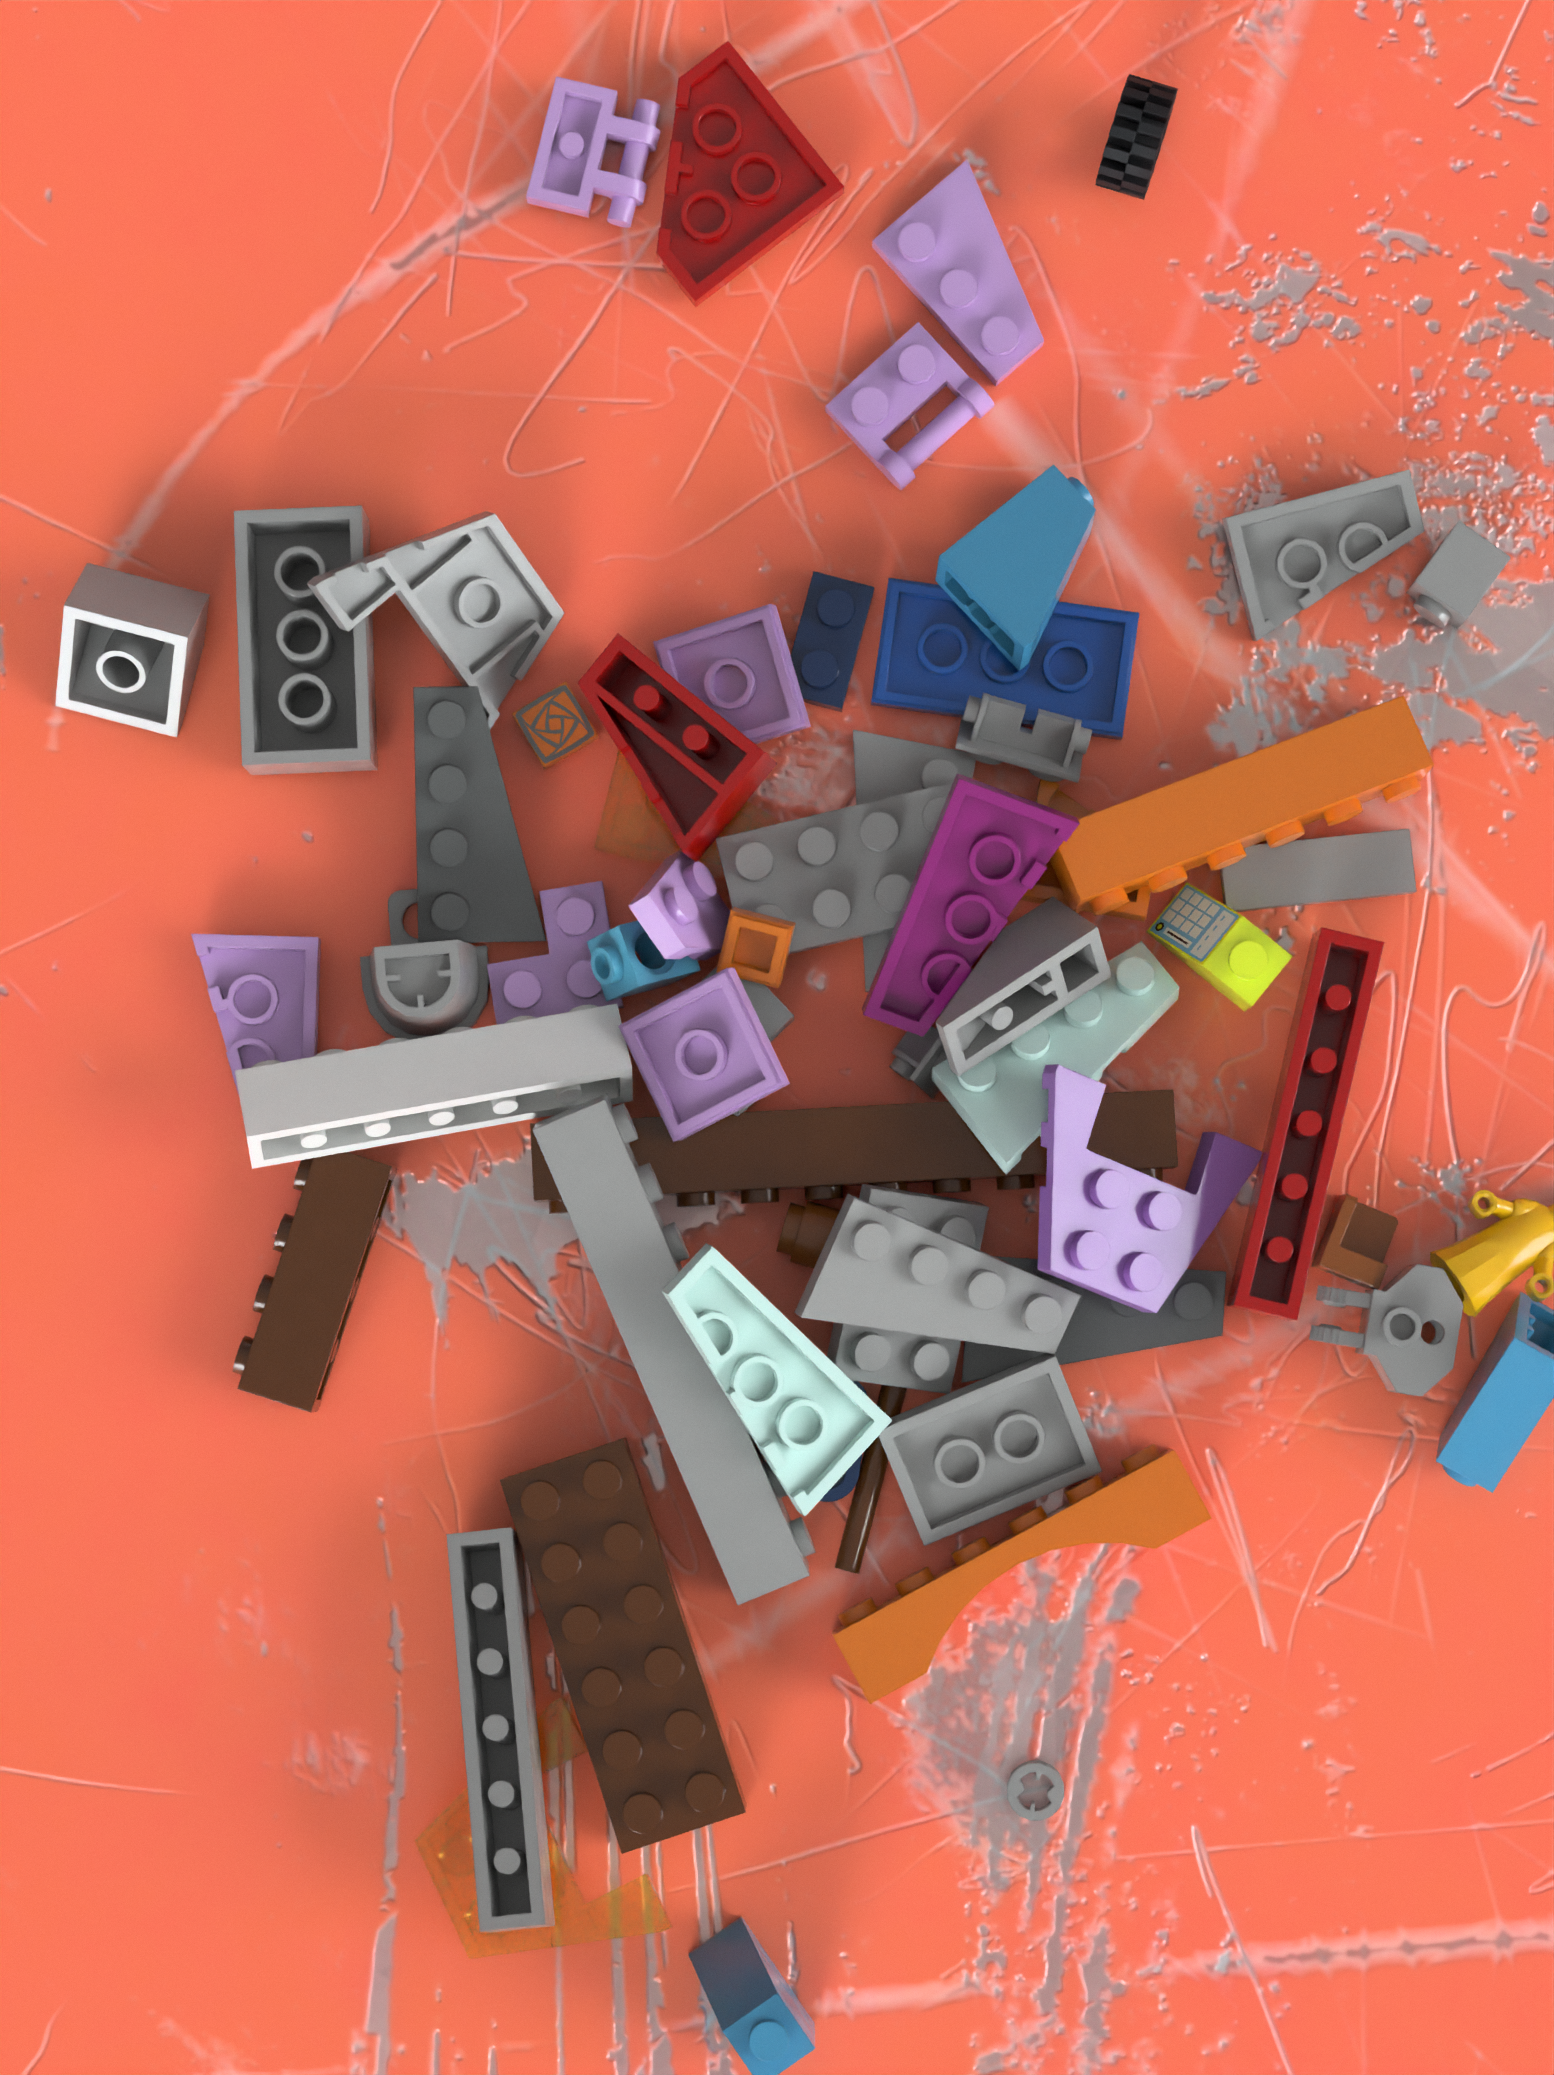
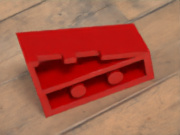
M619 633L616 634L577 683L615 745L622 752L639 779L648 798L662 816L679 848L695 862L699 861L777 765L765 751Z

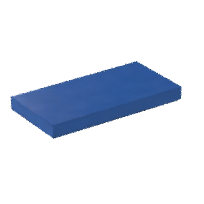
M889 578L871 705L962 718L969 695L982 698L983 693H987L1026 705L1021 723L1023 727L1033 728L1038 709L1082 720L1081 727L1092 729L1091 736L1121 740L1124 730L1139 613L1058 601L1029 664L1019 671L940 585Z

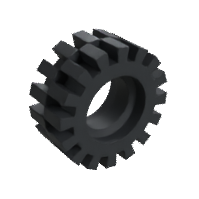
M1129 74L1103 152V158L1096 178V186L1144 200L1165 137L1178 88Z

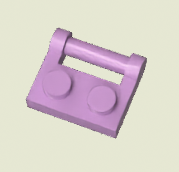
M917 322L825 406V412L895 487L902 490L916 478L913 471L972 417L976 416L981 419L995 405L988 393L974 379L970 378L924 327ZM947 386L957 398L898 452L890 449L885 441Z

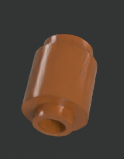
M807 1201L806 1206L790 1202L776 1252L790 1255L791 1263L814 1269L840 1210Z

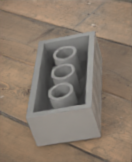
M362 505L234 511L242 766L251 775L378 770L373 612L349 632L340 629L307 585V582L315 576L371 555L369 518Z

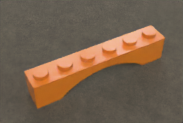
M1151 1444L1123 1459L1121 1464L1126 1472L1104 1484L1099 1475L1096 1474L1064 1492L1069 1503L1046 1514L1042 1505H1039L1009 1521L1008 1525L1012 1533L990 1545L985 1536L979 1537L951 1553L956 1563L934 1576L928 1566L894 1584L899 1593L894 1598L876 1606L872 1597L837 1615L842 1626L833 1630L832 1635L869 1704L927 1674L939 1643L958 1614L986 1585L1014 1566L1052 1550L1082 1544L1124 1543L1157 1549L1212 1519L1175 1449L1168 1448L1159 1453L1155 1444Z

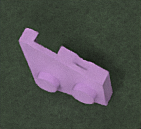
M679 850L663 861L628 907L664 959H682L689 956L693 960H708L721 953L730 910L717 893L716 882L709 869L703 863L695 862Z

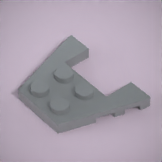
M488 511L473 515L315 576L307 582V585L337 626L348 632L396 593L462 686H478L490 730L500 716V712L497 709L516 680L522 681L565 614L497 515Z

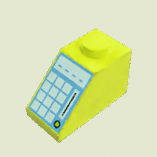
M1188 882L1185 883L1146 931V933L1244 1012L1255 1004L1293 957L1244 916Z

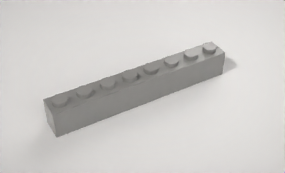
M606 1093L537 1122L533 1128V1133L737 1605L810 1576L809 1561L806 1556L816 1553L803 1518L799 1517L791 1521L781 1499L787 1496L785 1490L769 1464L765 1461L761 1451L662 1293V1290L681 1271L682 1266L680 1262L690 1257L676 1223L673 1222L664 1226L654 1202L664 1199V1196L650 1163L638 1166L629 1143L637 1140L638 1135L626 1106L622 1103L613 1107Z

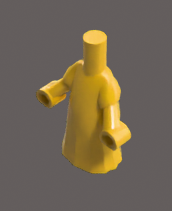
M1488 1190L1476 1192L1469 1199L1467 1206L1472 1215L1477 1219H1485L1489 1215H1493L1501 1220L1454 1244L1430 1252L1432 1266L1444 1269L1463 1303V1311L1468 1316L1476 1317L1489 1301L1531 1266H1533V1276L1526 1281L1524 1289L1532 1301L1541 1302L1554 1291V1281L1552 1279L1554 1263V1203L1547 1207L1538 1201L1527 1198L1514 1199L1511 1202L1496 1197ZM1478 1200L1485 1202L1486 1209L1479 1207ZM1535 1283H1540L1543 1286V1292L1536 1290Z

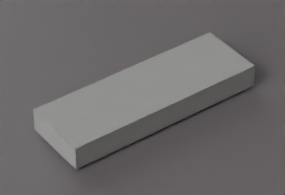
M1409 829L1295 840L1275 848H1270L1268 843L1252 845L1244 849L1247 854L1245 858L1220 869L1223 904L1236 912L1397 896L1417 892Z

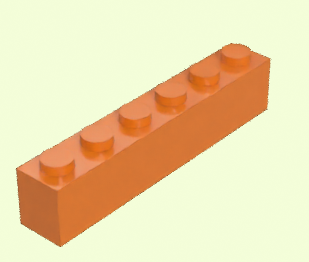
M1403 695L1078 819L1080 823L1067 842H1062L1051 857L1050 862L1068 905L1073 911L1078 913L1091 908L1094 916L1105 914L1129 902L1127 893L1147 885L1150 886L1152 893L1165 891L1187 880L1188 876L1185 871L1205 863L1209 864L1212 871L1230 866L1247 856L1244 850L1247 847L1265 840L1270 848L1282 846L1304 835V825L1325 818L1328 826L1342 823L1363 812L1362 803L1380 796L1384 797L1387 804L1404 799L1421 789L1419 781L1425 777L1434 766V763Z

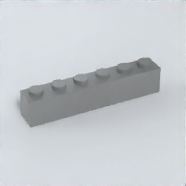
M511 1527L446 1534L480 1932L492 1933L555 1926L522 1547L517 1532Z

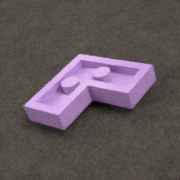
M596 881L539 891L549 954L487 964L496 1024L506 1023L508 1020L518 1016H533L537 1018L566 1013L581 1005H596L600 1007L617 1004L618 1009L624 1008L622 998L606 1002L601 984L597 981L592 971L591 954L587 944L588 940L611 929L603 882Z

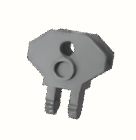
M1421 1264L1408 1265L1381 1290L1370 1289L1365 1290V1293L1318 1285L1316 1300L1322 1301L1325 1305L1340 1308L1346 1306L1362 1308L1359 1332L1356 1333L1342 1330L1341 1327L1334 1325H1311L1309 1340L1356 1348L1355 1353L1368 1355L1387 1391L1411 1396H1423L1453 1369L1463 1303L1443 1268ZM1426 1322L1431 1323L1435 1329L1434 1339L1430 1343H1426L1421 1337L1422 1326Z

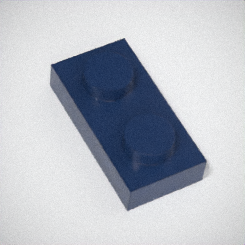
M813 571L791 652L792 662L805 703L842 712L875 587Z

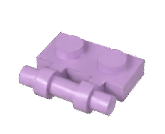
M556 76L526 195L527 203L589 218L594 194H598L612 199L607 222L619 227H631L635 208L643 204L647 190V184L642 180L649 152H654L657 149L661 131L656 127L661 106L651 100L637 99L632 120L615 116L614 113L618 101L617 90ZM608 140L625 145L618 174L601 170Z

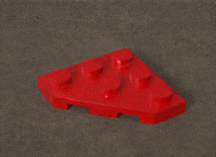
M729 41L725 42L678 78L672 139L670 140L665 179L664 201L656 255L658 261L695 308L844 194L843 184Z

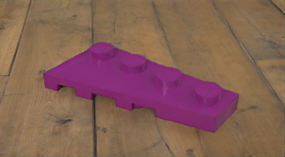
M956 773L863 1004V1015L924 1037L971 973V966L990 940L993 942L1008 922L1007 917L1026 891L1034 887L1047 869L1046 864L1062 842H1067L1080 823L1077 817Z

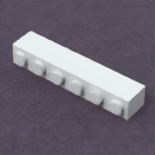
M611 1004L600 1007L596 1005H581L566 1013L537 1018L533 1016H518L503 1024L474 1029L470 1027H455L440 1035L411 1040L392 1038L377 1046L349 1051L329 1049L318 1053L314 1057L286 1062L266 1060L253 1065L251 1068L235 1070L252 1169L552 1116L606 1093L612 1105L633 1101L632 1065L627 1043L618 1027L622 1024L618 1005Z

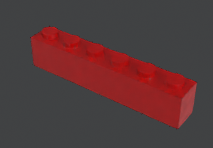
M1323 927L1312 934L1226 1306L1287 1321L1298 1319L1385 942Z

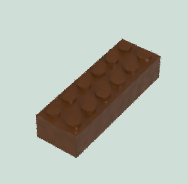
M625 1437L500 1479L621 1853L623 1854L746 1813L747 1803L627 1438Z

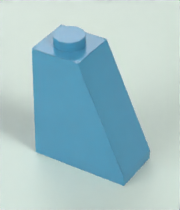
M1054 464L943 552L938 558L935 581L1019 671L1029 664L1090 536L1096 512L1093 498L1087 488L1074 477L1067 479Z
M1520 1291L1439 1438L1436 1461L1442 1464L1445 1472L1457 1482L1470 1487L1477 1484L1493 1493L1553 1400V1309L1540 1302L1532 1301L1528 1295Z
M742 1916L688 1953L723 2033L752 2075H778L816 2048L814 2021Z

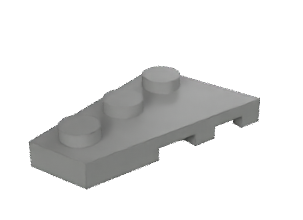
M1410 469L1222 518L1252 640L1258 641L1289 618L1307 609L1344 582L1362 573L1425 531Z

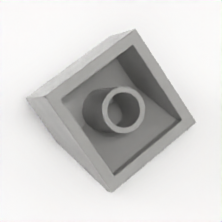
M87 563L63 608L55 706L177 738L182 727L204 647L210 594Z

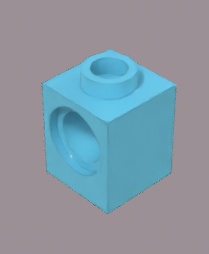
M638 920L618 925L587 941L591 954L592 971L597 981L601 984L606 1002L671 985L701 970L698 960H693L689 956L682 959H664ZM635 951H636V952L638 953V955L640 956V959H641L642 964H641L640 961L638 960Z

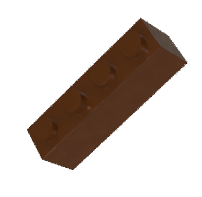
M349 1152L301 1160L295 1176L293 1189L302 1191L295 1215L284 1214L273 1245V1250L282 1253L275 1276L272 1277L265 1274L260 1283L253 1311L262 1315L254 1338L244 1336L234 1361L233 1372L242 1375L237 1389L310 1413L318 1412L398 1170L397 1168Z

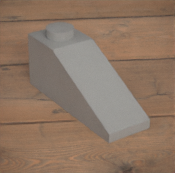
M1051 897L1003 928L935 1022L951 1071L957 1076L962 1075L1111 977V971L1098 927L1056 898Z

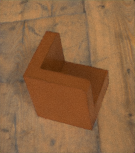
M1349 1194L1339 1195L1311 1267L1366 1289L1378 1290L1388 1267L1383 1261L1398 1225L1397 1218L1359 1203L1358 1198Z

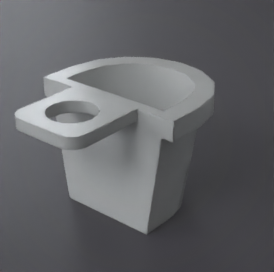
M417 889L400 890L390 895L388 899L391 945L373 947L369 956L360 957L362 989L370 1014L386 1033L395 1038H406L409 1040L440 1035L455 1027L472 1028L477 1023L488 1002L490 984L487 964H489L488 947L486 945L475 946L458 939L418 943L417 938L410 936L405 931L403 917L406 910L417 903Z

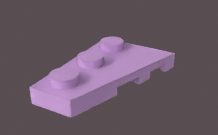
M966 160L872 240V248L988 379L997 386L1043 346L1044 338L968 160Z
M191 934L208 985L207 990L211 1004L216 1013L227 1050L226 1054L237 1092L235 1070L251 1068L253 1065L266 1060L286 1062L317 1055L321 939L319 937Z

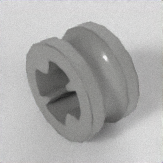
M1041 1760L1027 1761L1018 1765L1011 1773L1007 1782V1799L1011 1808L1020 1817L1030 1821H1041L1053 1816L1061 1807L1064 1799V1782L1060 1773L1051 1764ZM1036 1772V1780H1039L1041 1774H1044L1052 1781L1053 1785L1047 1790V1796L1050 1801L1047 1805L1035 1808V1801L1033 1800L1030 1807H1028L1019 1800L1018 1796L1024 1791V1784L1021 1780L1024 1775Z

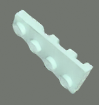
M1142 941L1108 961L1111 977L962 1075L957 1076L951 1071L948 1059L932 1068V1081L1005 1174L1021 1160V1154L1038 1136L1041 1137V1122H1048L1049 1089H1042V1076L1045 1065L1059 1064L1098 1081L1102 1077V1071L1119 1053H1126L1178 1000L1179 985Z
M705 1243L662 1290V1293L794 1507L800 1514L806 1516L891 1423L892 1419L713 1246Z

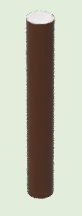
M881 1385L877 1406L890 1418L901 1414L907 1388ZM879 1436L864 1451L858 1481L855 1486L835 1563V1568L857 1574L860 1573L888 1465V1458Z

